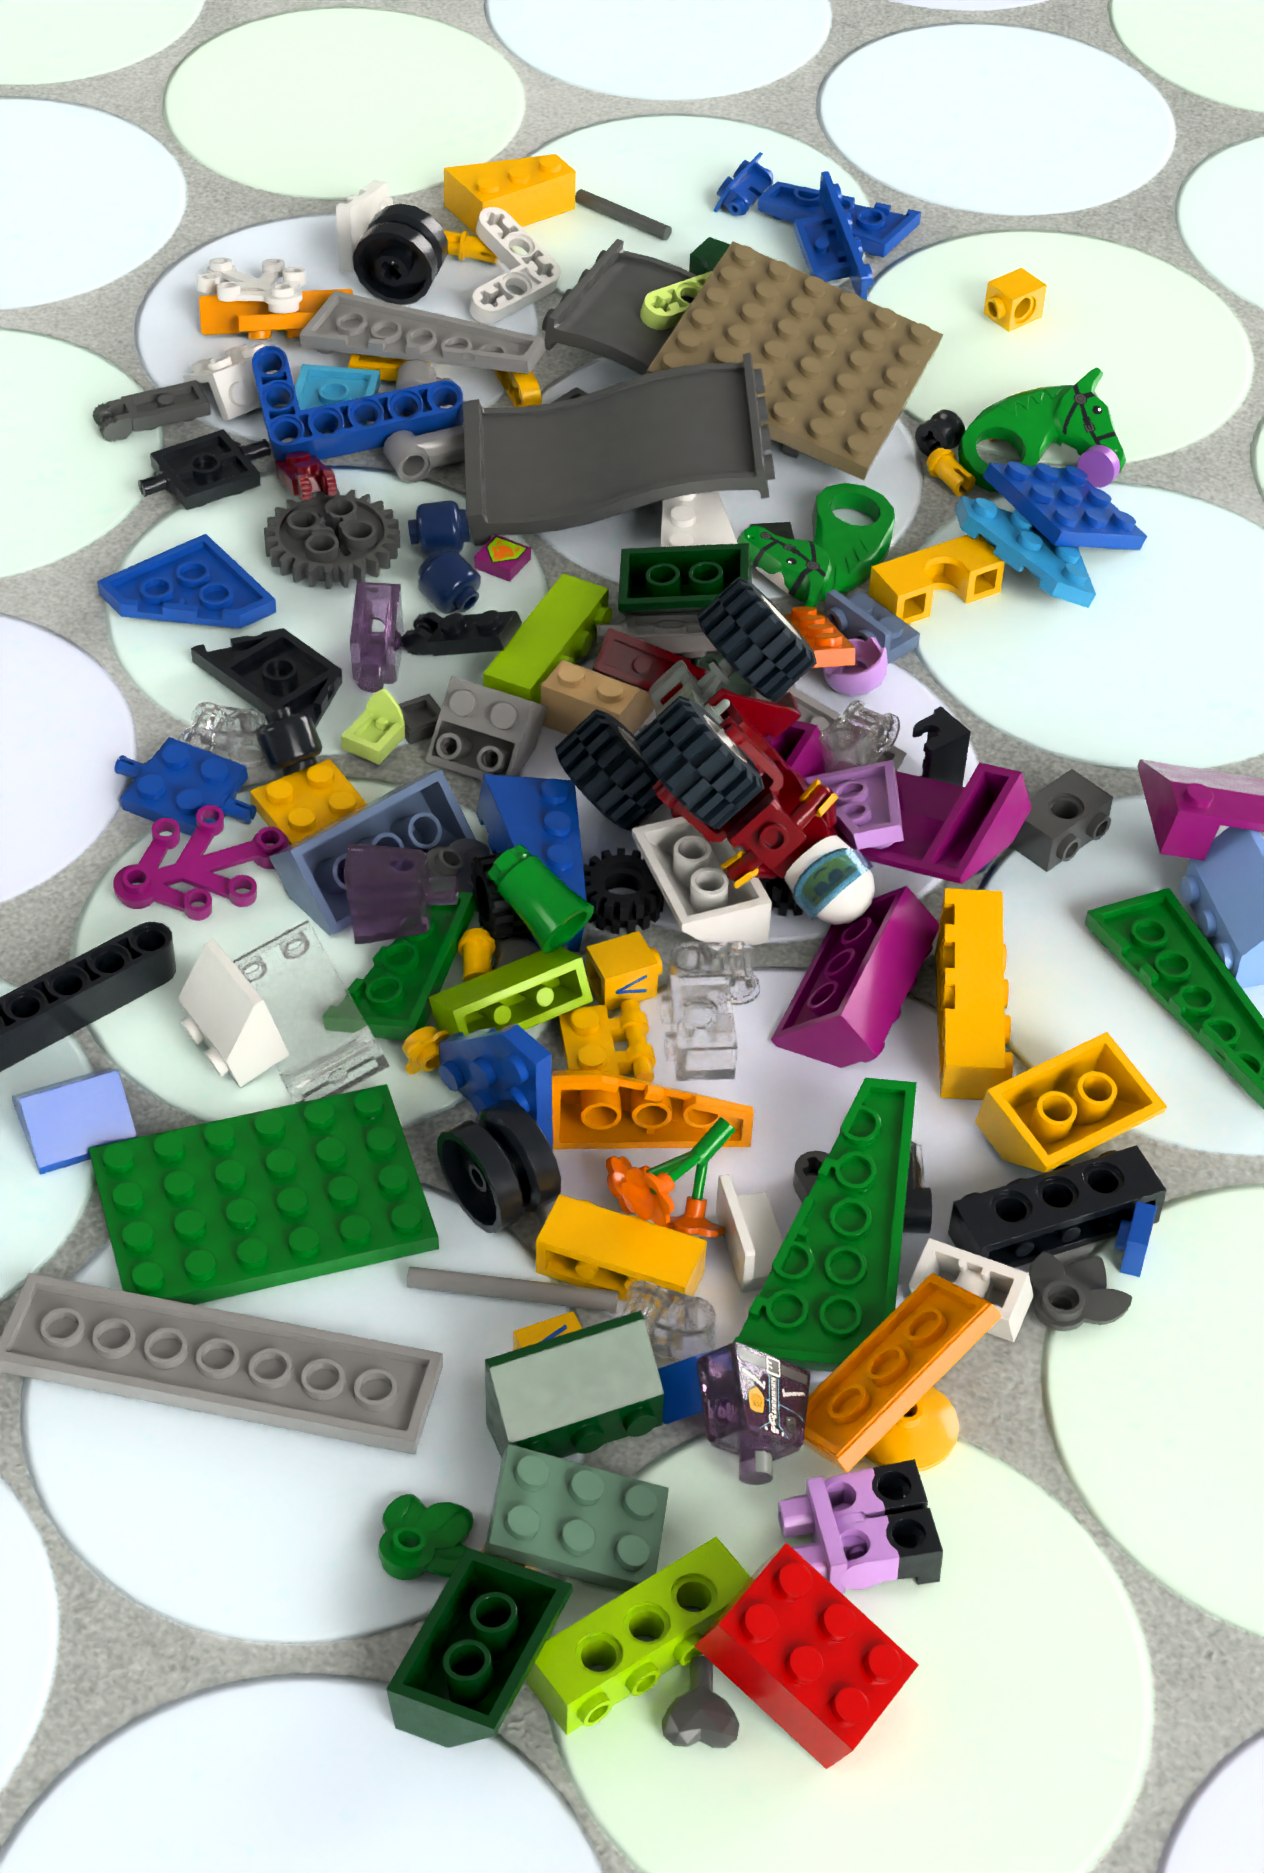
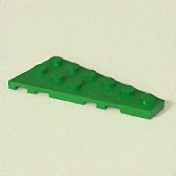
M865 1077L840 1127V1133L828 1157H825L818 1171V1178L809 1196L805 1197L772 1263V1270L760 1294L756 1295L748 1311V1318L739 1336L735 1337L729 1349L733 1362L748 1363L739 1359L737 1348L739 1346L763 1357L766 1354L776 1357L781 1361V1364L791 1368L833 1372L896 1309L917 1082Z

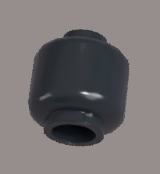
M290 706L265 715L267 725L257 731L256 737L266 763L271 770H282L284 776L317 764L315 757L322 752L323 746L312 718L308 713L298 712L293 714Z

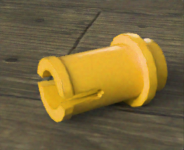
M938 448L927 458L926 465L929 474L934 478H940L956 496H964V492L959 487L966 493L970 492L974 487L975 476L956 461V455L950 449Z
M469 929L463 933L462 938L458 941V952L463 956L462 982L492 971L491 955L495 952L496 943L485 929Z

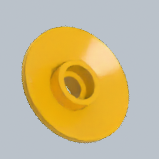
M931 1387L907 1412V1414L912 1416H903L864 1456L878 1466L915 1459L919 1472L940 1464L952 1452L959 1431L958 1418L950 1401L936 1388Z

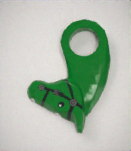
M1096 367L1074 385L1039 387L1008 396L990 405L966 429L958 447L959 463L975 476L976 485L990 492L998 491L983 478L988 464L980 458L976 445L983 440L991 438L1001 439L1010 443L1018 451L1021 458L1020 464L1027 466H1037L1043 454L1052 443H1056L1059 446L1064 443L1076 449L1080 456L1091 446L1104 445L1113 450L1120 462V473L1126 463L1125 453L1115 432L1109 407L1095 392L1103 372Z
M841 483L827 486L816 496L812 511L813 542L787 539L774 535L763 527L753 525L742 531L737 538V543H749L751 565L770 581L797 600L804 602V606L816 607L820 602L825 601L826 593L833 589L840 594L852 591L870 578L871 566L883 563L891 545L895 521L894 508L884 495L864 485ZM842 508L855 509L865 513L874 523L865 526L851 525L837 518L832 511Z

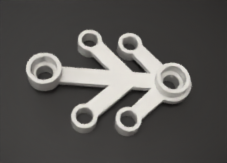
M226 257L209 260L210 266L206 268V273L197 275V289L199 292H217L218 300L224 302L264 301L268 304V310L277 314L293 313L299 310V302L302 301L303 297L302 292L298 289L306 284L304 268H285V261L276 258L262 261L263 274L259 279L237 271L236 266L232 265V259ZM280 277H283V283L275 284Z

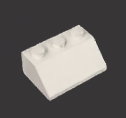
M682 816L632 828V837L682 932L723 953L769 941L772 901L759 878H752L736 889L733 885L736 881H731L726 875V869L722 870L720 867L721 864L735 854L743 851L740 845L734 848L727 838L722 842H709Z

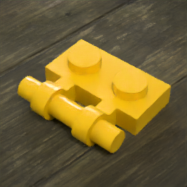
M635 999L623 1001L620 1005L622 1015L619 1018H608L606 1004L578 1007L559 1015L557 1022L566 1070H601L618 1075L634 1074L635 1079L652 1082L654 1080L653 1067L656 1064L653 1047L647 1044L646 1035L649 1032V1025L646 1014L640 1010L639 1002ZM613 1042H628L627 1050L615 1051Z

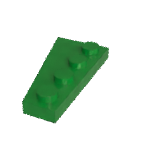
M429 889L398 926V937L387 947L382 946L372 958L374 966L364 979L356 978L346 990L348 998L339 1009L332 1007L323 1018L327 1032L406 1040L413 1032L425 1027L432 1012L428 997L441 991L458 951V941L467 930L477 907L474 893Z

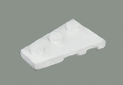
M373 180L359 190L358 196H349L347 204L339 203L336 205L339 271L354 272L353 254L360 239L367 231L375 214L384 207L393 205V199L388 196V182Z

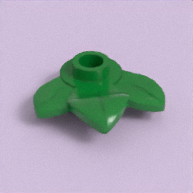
M405 1494L394 1499L387 1506L382 1517L385 1533L379 1541L378 1555L383 1569L390 1576L400 1580L419 1578L425 1571L444 1578H450L467 1548L462 1543L472 1530L473 1513L469 1509L452 1502L435 1503L426 1508L422 1501L414 1494Z

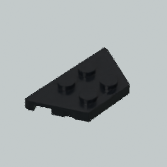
M284 628L266 631L257 636L246 635L231 638V647L209 652L206 651L204 644L191 648L192 662L264 715L290 706L293 714L298 712L308 713L312 718L315 728L343 683L341 668Z

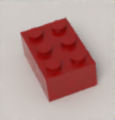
M787 1542L757 1569L694 1645L825 1769H828L854 1751L919 1666L915 1660Z

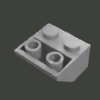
M451 676L425 762L480 780L483 779V774L518 776L536 748L548 706Z

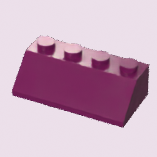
M907 885L873 898L866 912L851 923L831 924L771 1038V1041L777 1047L840 1068L861 1061L867 1063L880 1055L885 1047L884 1041L892 1024L901 1015L900 1008L908 992L917 982L916 975L924 959L933 949L932 943L939 930L937 920Z

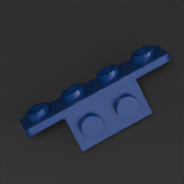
M829 171L821 172L819 197L825 214L795 219L794 233L811 276L819 277L825 282L849 277L855 293L860 298L867 300L868 287L873 286L871 267L869 264H864L862 260V244L859 237L853 236L852 218L849 210H843L842 193L839 184H833Z

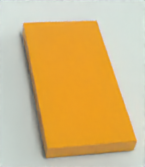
M934 1273L930 1274L794 1410L804 1419V1422L794 1413L789 1415L796 1419L798 1441L848 1473L1002 1316L991 1302ZM785 1419L784 1422L782 1423V1425H783V1426L785 1427V1429L787 1430V1427H786V1419Z

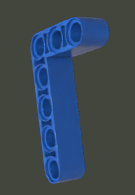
M265 346L256 351L252 358V368L272 454L276 461L286 460L287 454L300 451L309 452L310 456L315 455L319 460L384 447L387 438L400 430H408L415 436L459 425L462 426L464 422L463 392L460 386L449 380L300 410L286 353L279 347ZM271 370L277 371L273 374H267V372ZM278 404H286V406L281 408L274 407ZM442 405H452L450 408H440ZM404 413H412V414H413V415H411V416H409V417H402V416H400V415H402V414H404ZM366 421L374 422L370 425H361V423ZM325 430H334V432L329 434L321 433ZM286 438H294L291 442H281Z

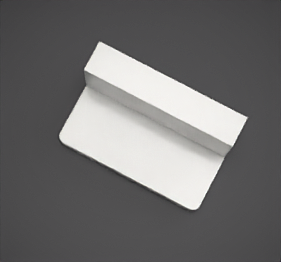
M730 1174L719 1175L716 1215L719 1224L725 1227V1234L723 1236L741 1292L762 1290L772 1270V1263L783 1243L766 1191L737 1196Z

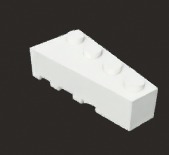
M719 491L689 494L662 501L660 547L738 544Z

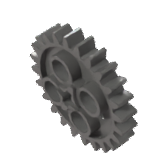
M338 488L337 495L326 496L320 491L316 492V497L301 500L300 502L287 499V509L276 507L275 517H268V527L264 528L266 557H270L271 566H280V575L282 576L293 573V582L295 583L300 582L304 578L309 579V587L312 588L319 581H324L327 589H331L333 583L338 581L344 588H348L349 580L351 579L364 584L365 574L377 578L379 577V567L389 569L391 567L390 559H397V549L400 548L398 519H393V510H384L382 500L371 503L370 494H366L359 499L355 498V490H350L345 496L340 495Z

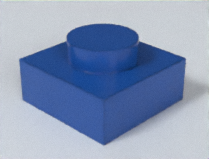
M1137 1201L1132 1221L1121 1219L1114 1248L1124 1252L1120 1273L1140 1277L1157 1206Z

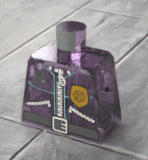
M735 1341L697 1358L707 1440L713 1447L739 1456V1480L750 1485H761L772 1481L773 1461L798 1452L803 1446L810 1371Z

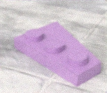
M893 760L803 778L808 787L817 778L821 784L829 787L838 796V799L835 801L837 817L835 826L857 850L865 848L884 849L895 842L904 841L897 777Z

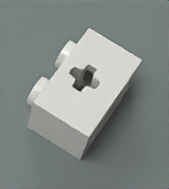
M929 1238L909 1283L911 1293L930 1274L934 1273L991 1302L1002 1317L986 1333L1015 1342L1034 1296L1029 1273Z

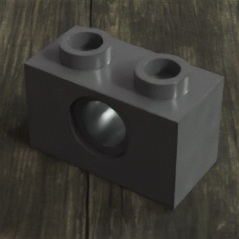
M1071 769L1029 798L1032 809L1009 846L1048 872L1062 861L1067 862L1071 860L1080 848L1091 840L1100 839L1107 832L1111 824L1109 816L1113 796Z

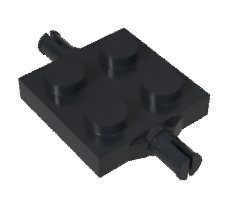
M222 429L150 453L151 467L158 475L138 480V487L143 497L166 490L173 493L186 510L201 507L207 503L261 486L260 472L251 461L270 456L271 447L266 439L246 446L232 440L226 431Z

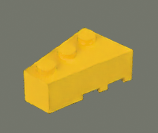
M556 154L444 168V206L474 234H476V226L481 211L488 207L503 209L521 227L575 209L576 171Z

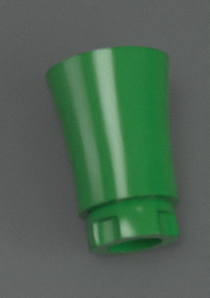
M518 844L501 854L487 873L488 878L498 887L497 892L527 926L543 953L553 952L571 940L586 925L594 912L593 905L572 891L551 872L538 856H532L522 844Z

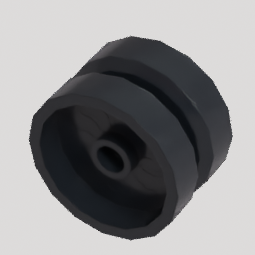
M406 204L386 206L375 214L354 251V271L360 283L375 297L385 302L399 305L414 303L427 294L448 255V240L442 226L422 209Z
M512 1100L498 1101L480 1111L475 1122L472 1120L461 1121L441 1132L437 1139L438 1159L452 1194L462 1210L475 1225L487 1233H498L517 1222L522 1216L523 1210L535 1212L555 1201L561 1193V1176L557 1160L547 1138L536 1121L525 1109Z

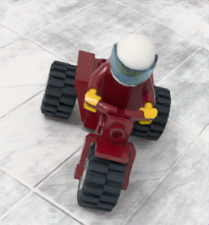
M738 577L697 615L702 631L724 657L718 663L715 661L711 662L708 665L711 670L699 681L690 673L683 660H679L667 670L649 689V695L654 702L656 718L647 726L643 725L639 729L640 733L634 736L612 715L595 709L555 747L560 765L576 787L605 817L617 826L632 832V828L640 826L662 804H665L670 808L673 818L682 816L709 842H722L727 838L734 848L740 845L747 850V852H738L720 865L722 870L726 869L727 877L731 881H736L733 883L736 889L752 878L774 879L779 876L785 879L793 893V899L811 921L818 917L820 920L833 925L851 923L861 917L872 903L875 885L874 877L870 870L874 866L860 851L851 848L837 836L834 825L837 822L835 801L838 799V796L829 787L821 784L817 778L808 787L802 775L797 770L792 769L766 739L770 735L776 740L802 716L794 696L788 692L777 703H772L736 694L722 687L713 694L722 683L728 685L732 681L730 676L737 671L759 694L776 701L817 664L814 651L789 620L754 584Z

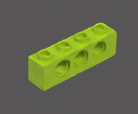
M716 1536L546 1640L526 1678V1683L566 1735L582 1725L586 1727L593 1726L605 1718L612 1709V1706L631 1694L639 1696L646 1693L657 1683L661 1675L678 1664L687 1666L693 1657L701 1656L702 1653L694 1645L751 1577ZM696 1606L701 1608L702 1611L689 1612L683 1608ZM649 1635L655 1637L656 1640L644 1642L636 1639V1637ZM599 1664L610 1669L603 1672H595L587 1667Z

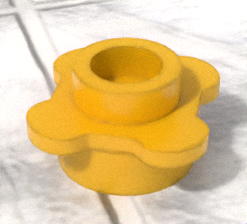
M426 1026L409 1035L402 1045V1050L409 1059L405 1066L407 1073L415 1074L420 1070L428 1072L440 1066L439 1043L451 1036L446 1030L438 1032L435 1027Z

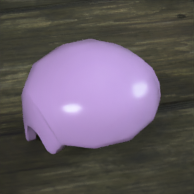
M870 637L866 641L856 638L847 639L855 647V665L822 667L824 678L836 692L850 697L868 694L879 687L887 675L888 659L886 648H881L875 637Z

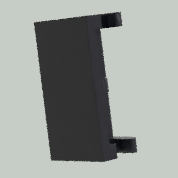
M940 706L934 709V714L920 720L913 727L912 736L914 738L928 732L927 742L923 748L925 757L922 763V776L920 777L963 787L971 731Z

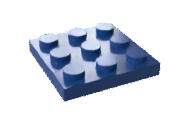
M1010 461L1008 464L989 463L983 475V478L1054 546L1140 550L1148 537L1135 525L1136 520L1131 515L1120 511L1111 503V496L1103 490L1095 488L1087 480V474L1077 467L1068 465L1065 468H1055L1042 463L1037 464V466H1027Z

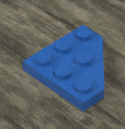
M203 534L97 581L99 595L121 617L241 629L276 613V599L207 534Z
M518 1024L508 1025L500 1031H496L493 1027L475 1030L469 1035H464L463 1032L454 1033L439 1043L440 1066L438 1071L443 1083L451 1091H459L471 1102L477 1114L500 1100H512L523 1107L536 1121L553 1151L551 1053Z

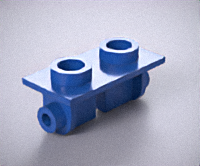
M759 152L751 162L745 159L733 174L734 179L730 176L725 179L716 193L721 198L715 206L714 212H717L724 205L732 215H745L755 204L758 197L773 185L772 171L758 163L763 153Z

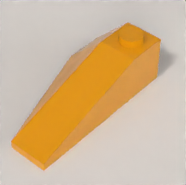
M572 1069L552 1071L553 1149L693 1148L720 1116L736 1129L722 1147H751L754 1116L752 1106L601 1070Z

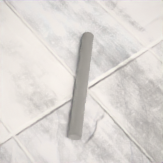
M411 1266L407 1274L408 1288L616 1312L619 1291Z

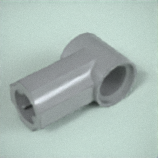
M459 425L415 436L411 431L400 430L387 438L383 451L402 481L416 483L424 479L431 469L465 461L464 428Z

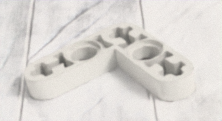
M498 207L483 209L477 222L476 234L510 271L475 289L470 302L469 312L480 323L494 324L555 291L561 275V269L557 262L506 211ZM509 247H521L527 254H514ZM510 285L520 287L524 294H512L506 287Z

